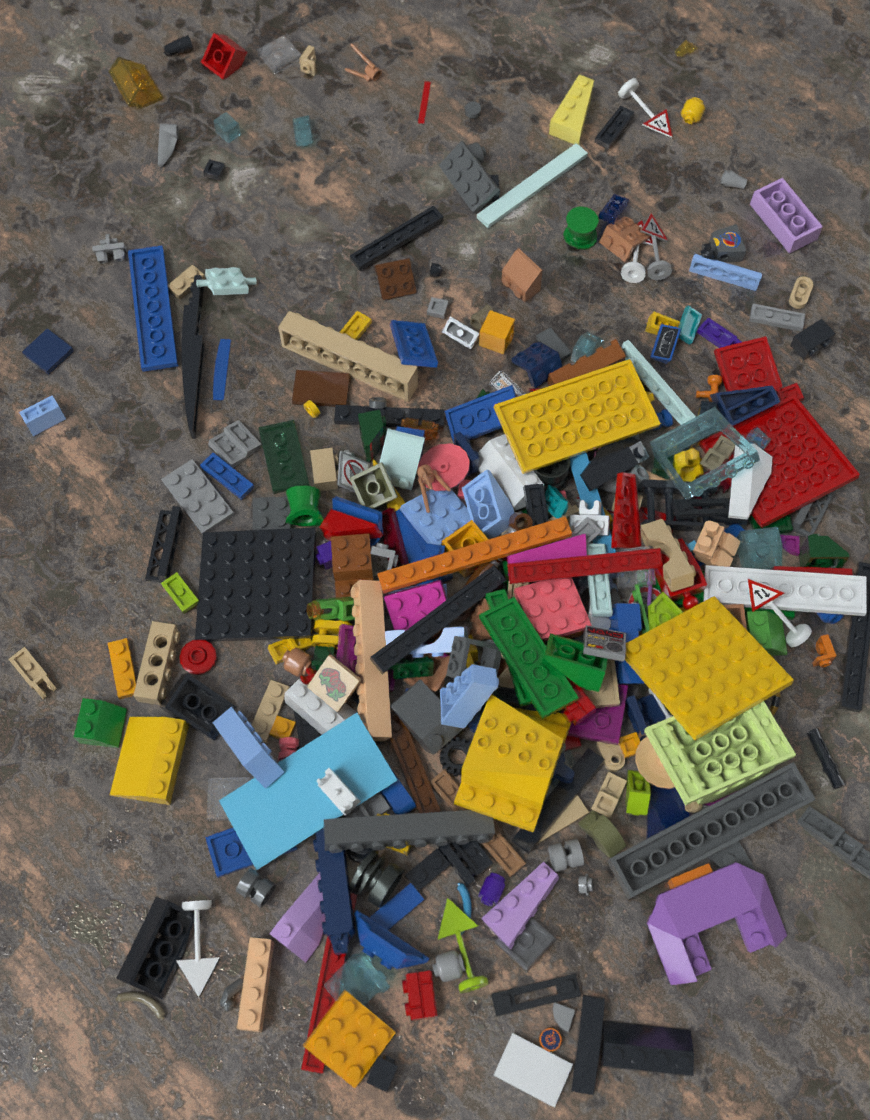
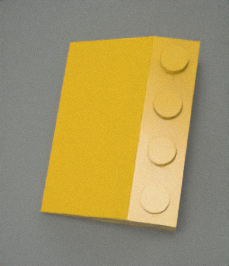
M129 717L110 796L166 805L171 804L189 728L185 720L168 717Z

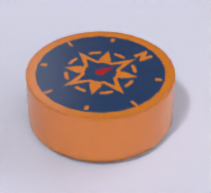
M547 1028L541 1032L539 1043L544 1050L553 1052L561 1045L562 1038L556 1029Z

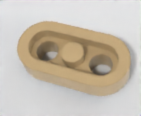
M802 276L796 280L789 298V304L793 308L801 309L805 307L813 288V281L810 278Z
M596 741L599 753L605 759L604 765L606 769L611 772L620 771L625 764V757L620 745ZM616 757L618 763H613L611 758Z

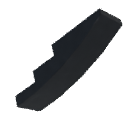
M583 995L571 1092L594 1095L605 998Z

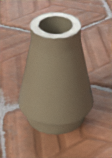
M485 305L484 308L474 313L470 319L471 326L480 330L489 311H494L490 305Z

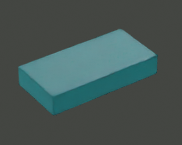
M689 305L685 307L678 326L681 329L678 338L690 345L694 341L702 314Z

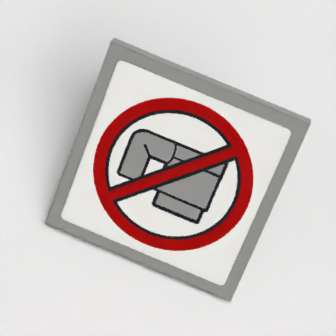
M340 451L337 485L355 492L349 478L369 469L370 463Z

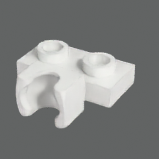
M581 500L580 515H570L571 531L586 517H589L601 530L597 536H609L610 517L601 516V502L596 500L594 507L588 510L587 503Z

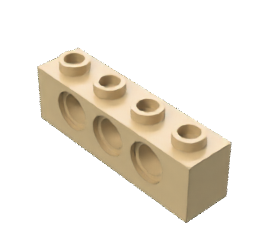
M152 621L133 695L137 702L161 705L162 699L166 697L167 688L165 686L167 680L169 681L171 677L170 665L175 660L176 651L174 649L176 643H179L180 632L175 624ZM162 642H167L165 647L159 648ZM163 661L160 666H154L155 662ZM158 679L155 685H149L151 680Z

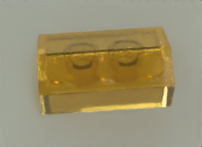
M117 57L108 72L128 106L142 109L164 98L144 64Z

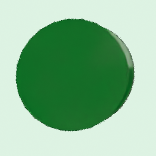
M587 207L571 209L566 217L568 226L564 230V240L570 246L577 249L586 250L592 248L597 241L596 227L599 222L597 214Z
M294 486L286 491L291 510L290 514L286 517V524L307 527H319L321 525L323 516L318 510L321 491L318 488Z

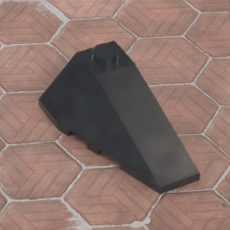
M628 437L602 446L580 476L590 492L615 478L618 473L631 469L650 456L640 440Z

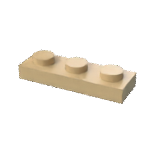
M270 680L252 723L255 731L263 739V742L266 743L270 738L269 733L277 715L279 716L285 702L284 693L290 688L273 680Z

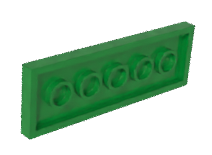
M515 597L479 614V619L542 719L578 701L579 697L565 675L544 659L546 645Z

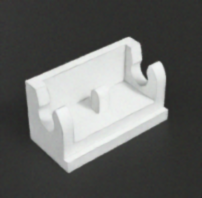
M328 768L325 771L326 775L322 779H317L318 786L337 808L347 816L361 801L340 777Z

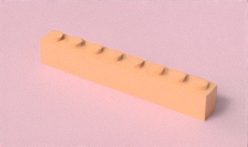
M359 580L351 588V597L354 598L352 616L355 617L353 634L356 636L354 653L357 656L355 672L362 679L356 688L360 701L358 704V714L374 741H386L392 737L388 671L382 675L370 660L372 655L386 646L383 593L380 581Z

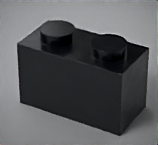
M820 319L796 334L790 346L803 360H806L809 357H815L821 349L829 348L833 344L832 340L836 333L823 319Z

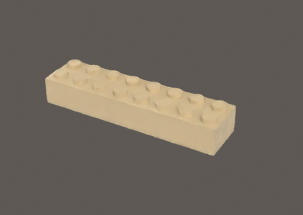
M288 311L278 327L282 347L338 372L350 373V377L406 402H409L418 387L417 366L402 365L396 355H389L379 348H373L363 341H357L349 335L341 334L331 327H325L315 320L304 318L299 313Z

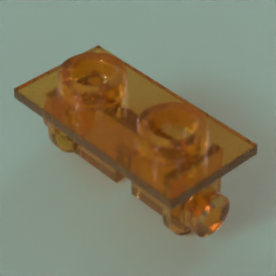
M407 417L402 419L401 426L425 430V440L436 439L438 432L434 431H438L439 424H435L434 421L422 420V425L418 426L419 419Z

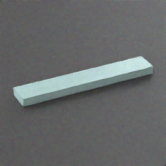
M629 340L625 341L621 347L626 355L625 360L631 359L639 378L687 433L691 431L698 421L697 417Z

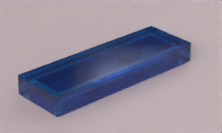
M613 194L600 211L598 219L615 224L628 206L629 199Z

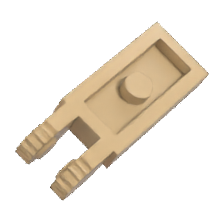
M25 647L9 658V661L30 687L36 690L42 699L47 697L46 693L38 686L43 681L47 683V686L53 692L57 689L48 678L47 673Z

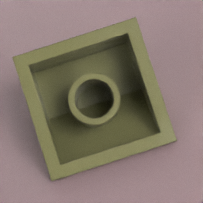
M383 462L349 478L359 502L363 506L377 509L398 497Z

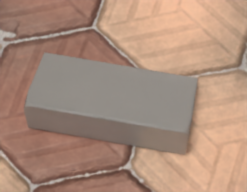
M453 317L448 319L442 330V333L471 350L479 341V332Z

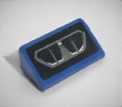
M661 324L650 358L665 364L670 362L681 329Z

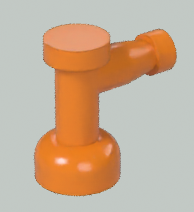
M720 375L708 376L707 383L711 386V391H696V398H709V402H712L710 395L718 393V386L722 383Z

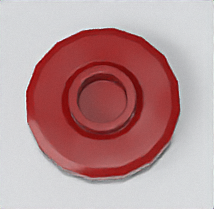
M192 640L181 649L179 656L183 669L194 675L205 674L210 671L217 659L216 650L206 640Z

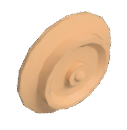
M648 737L644 738L636 749L635 762L639 773L647 782L656 787L675 788Z

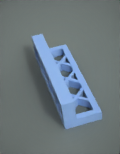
M698 254L693 256L689 269L690 272L754 291L757 290L762 277V273L715 259L703 258Z

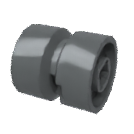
M250 868L238 883L236 892L245 898L251 897L250 901L262 908L273 894L276 884L267 878L262 879L260 873Z

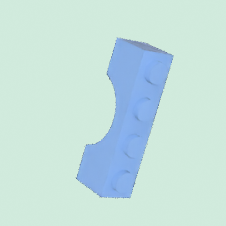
M468 627L444 628L436 642L421 645L411 653L412 658L424 657V653H432V657L444 656V652H451L454 636L468 638ZM407 629L385 631L386 645Z

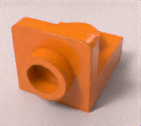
M829 635L820 636L816 642V651L821 656L816 657L812 664L813 667L820 665L823 668L832 664V661L836 658V653Z

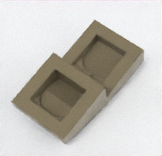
M721 435L713 448L708 450L700 465L717 473L733 454L736 443Z

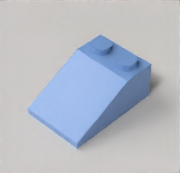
M485 470L463 486L462 491L470 519L474 521L488 539H492L507 530L510 516L514 513V510L490 470Z

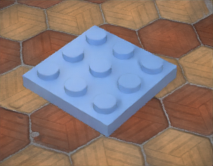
M452 489L450 492L447 490H429L426 492L430 513L426 512L422 494L400 507V511L428 544L441 545L442 540L471 521L467 507Z

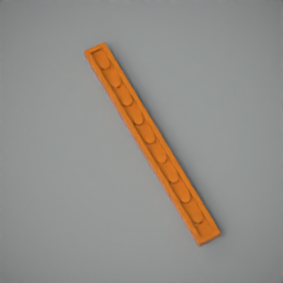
M565 516L377 573L384 594L572 537V532Z

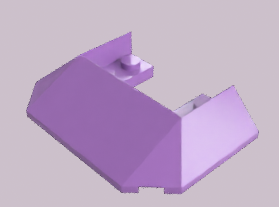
M736 862L658 894L652 915L649 916L647 921L670 985L697 982L696 976L712 970L698 933L735 917L746 949L750 953L768 945L777 947L787 936L764 875Z

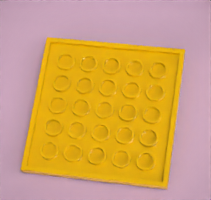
M715 596L626 643V662L694 740L701 738L792 685L794 681Z

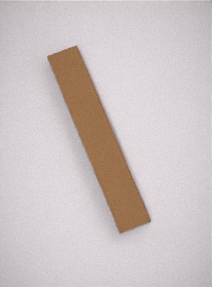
M445 769L429 782L431 787L452 811L469 810L454 804L460 786ZM494 827L495 834L493 839L487 843L480 844L511 878L526 865V862Z

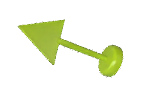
M447 898L438 940L456 934L469 978L462 981L458 989L460 993H467L489 984L487 977L473 976L461 932L478 927V925Z

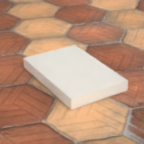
M512 1033L493 1076L555 1107L573 1064Z

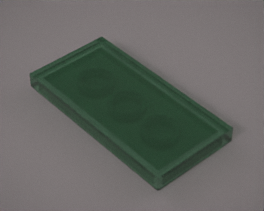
M290 420L258 427L273 494L285 492L294 486H310L295 421Z

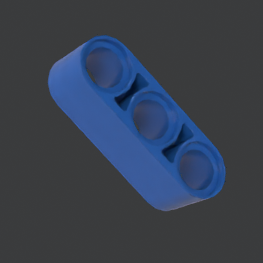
M393 772L397 781L380 792L395 815L407 814L415 809L416 805Z

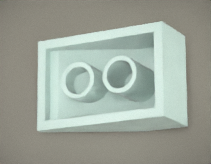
M392 429L387 430L380 463L383 462L393 486L412 490L425 440L424 437Z

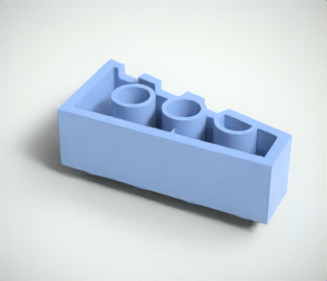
M472 664L462 672L461 676L454 678V683L449 682L446 684V688L442 687L440 689L441 725L465 728L472 721L475 714L480 711L483 704L489 700L491 694L498 688L499 679L496 675V669Z
M230 707L213 724L241 764L266 789L284 771L271 756L270 752L272 751L264 742L261 743L263 739L255 731L254 727L246 721L245 715L240 710L236 712Z

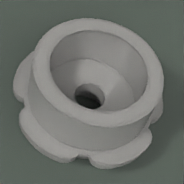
M586 874L585 876H579V892L586 893L588 896L590 891L594 889L593 878H589V875Z

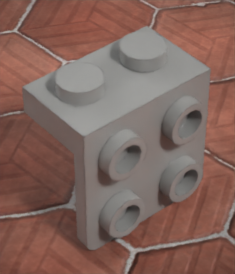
M381 543L372 546L371 554L389 558L387 570H390L392 566L396 567L398 555H395V550L388 549L389 545Z

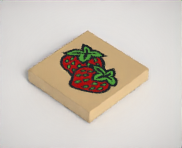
M329 655L307 688L336 712H339L362 679L334 656Z

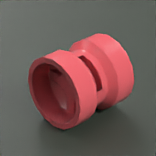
M293 737L279 739V747L281 748V752L278 753L279 761L297 751L299 739Z

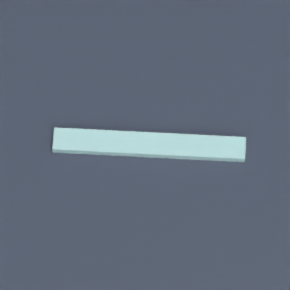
M577 143L478 213L477 219L487 228H490L584 160L588 153Z

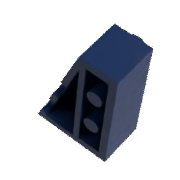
M773 385L718 392L710 395L712 402L717 403L716 410L725 428L731 427L780 403Z

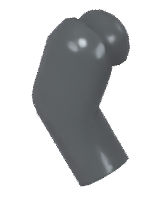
M241 978L226 987L223 992L220 1006L225 1011H230L235 1006L232 998L243 989V980Z

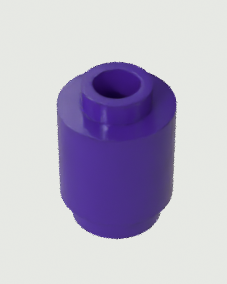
M490 873L485 878L478 894L481 898L480 902L490 907L493 904L497 905L505 888V878L496 873Z

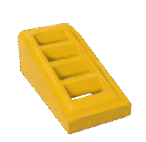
M653 312L648 318L645 332L657 335L661 324L678 327L680 321Z

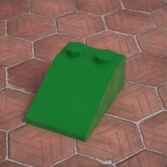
M550 633L544 659L579 687L599 692L608 659L583 654L584 643Z

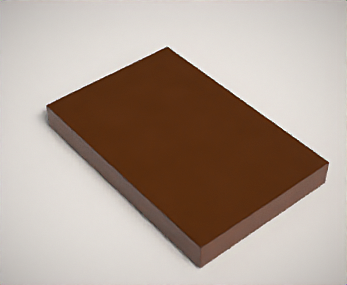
M296 370L292 404L303 405L310 400L316 406L335 407V405H347L350 373Z

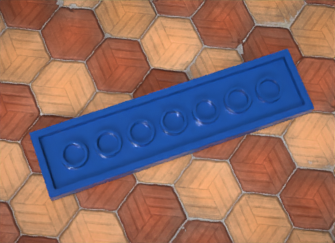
M163 246L128 250L142 372L178 366Z

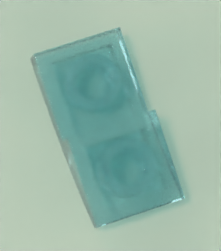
M309 115L293 119L297 147L308 146L310 143H313Z

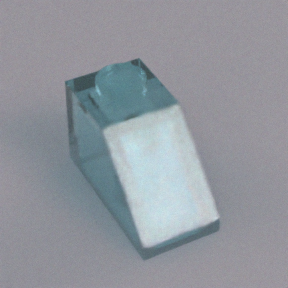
M589 332L584 333L580 336L572 350L571 360L576 362L584 355L586 357L593 355L602 344L603 339Z

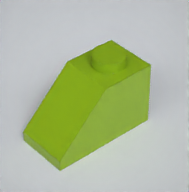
M628 770L625 800L626 813L636 816L647 815L651 795L650 784L639 771Z

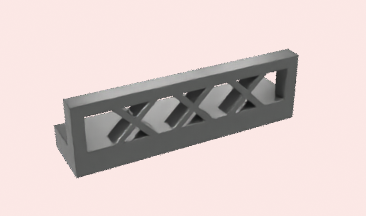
M835 491L826 495V501L819 502L817 499L814 501V504L810 503L800 508L792 524L793 531L805 537L814 534ZM817 507L820 514L811 517L809 509ZM809 521L812 527L811 531L808 532L800 528L801 524Z

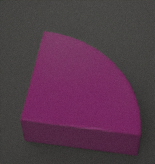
M779 536V542L786 552L794 556L800 554V536Z

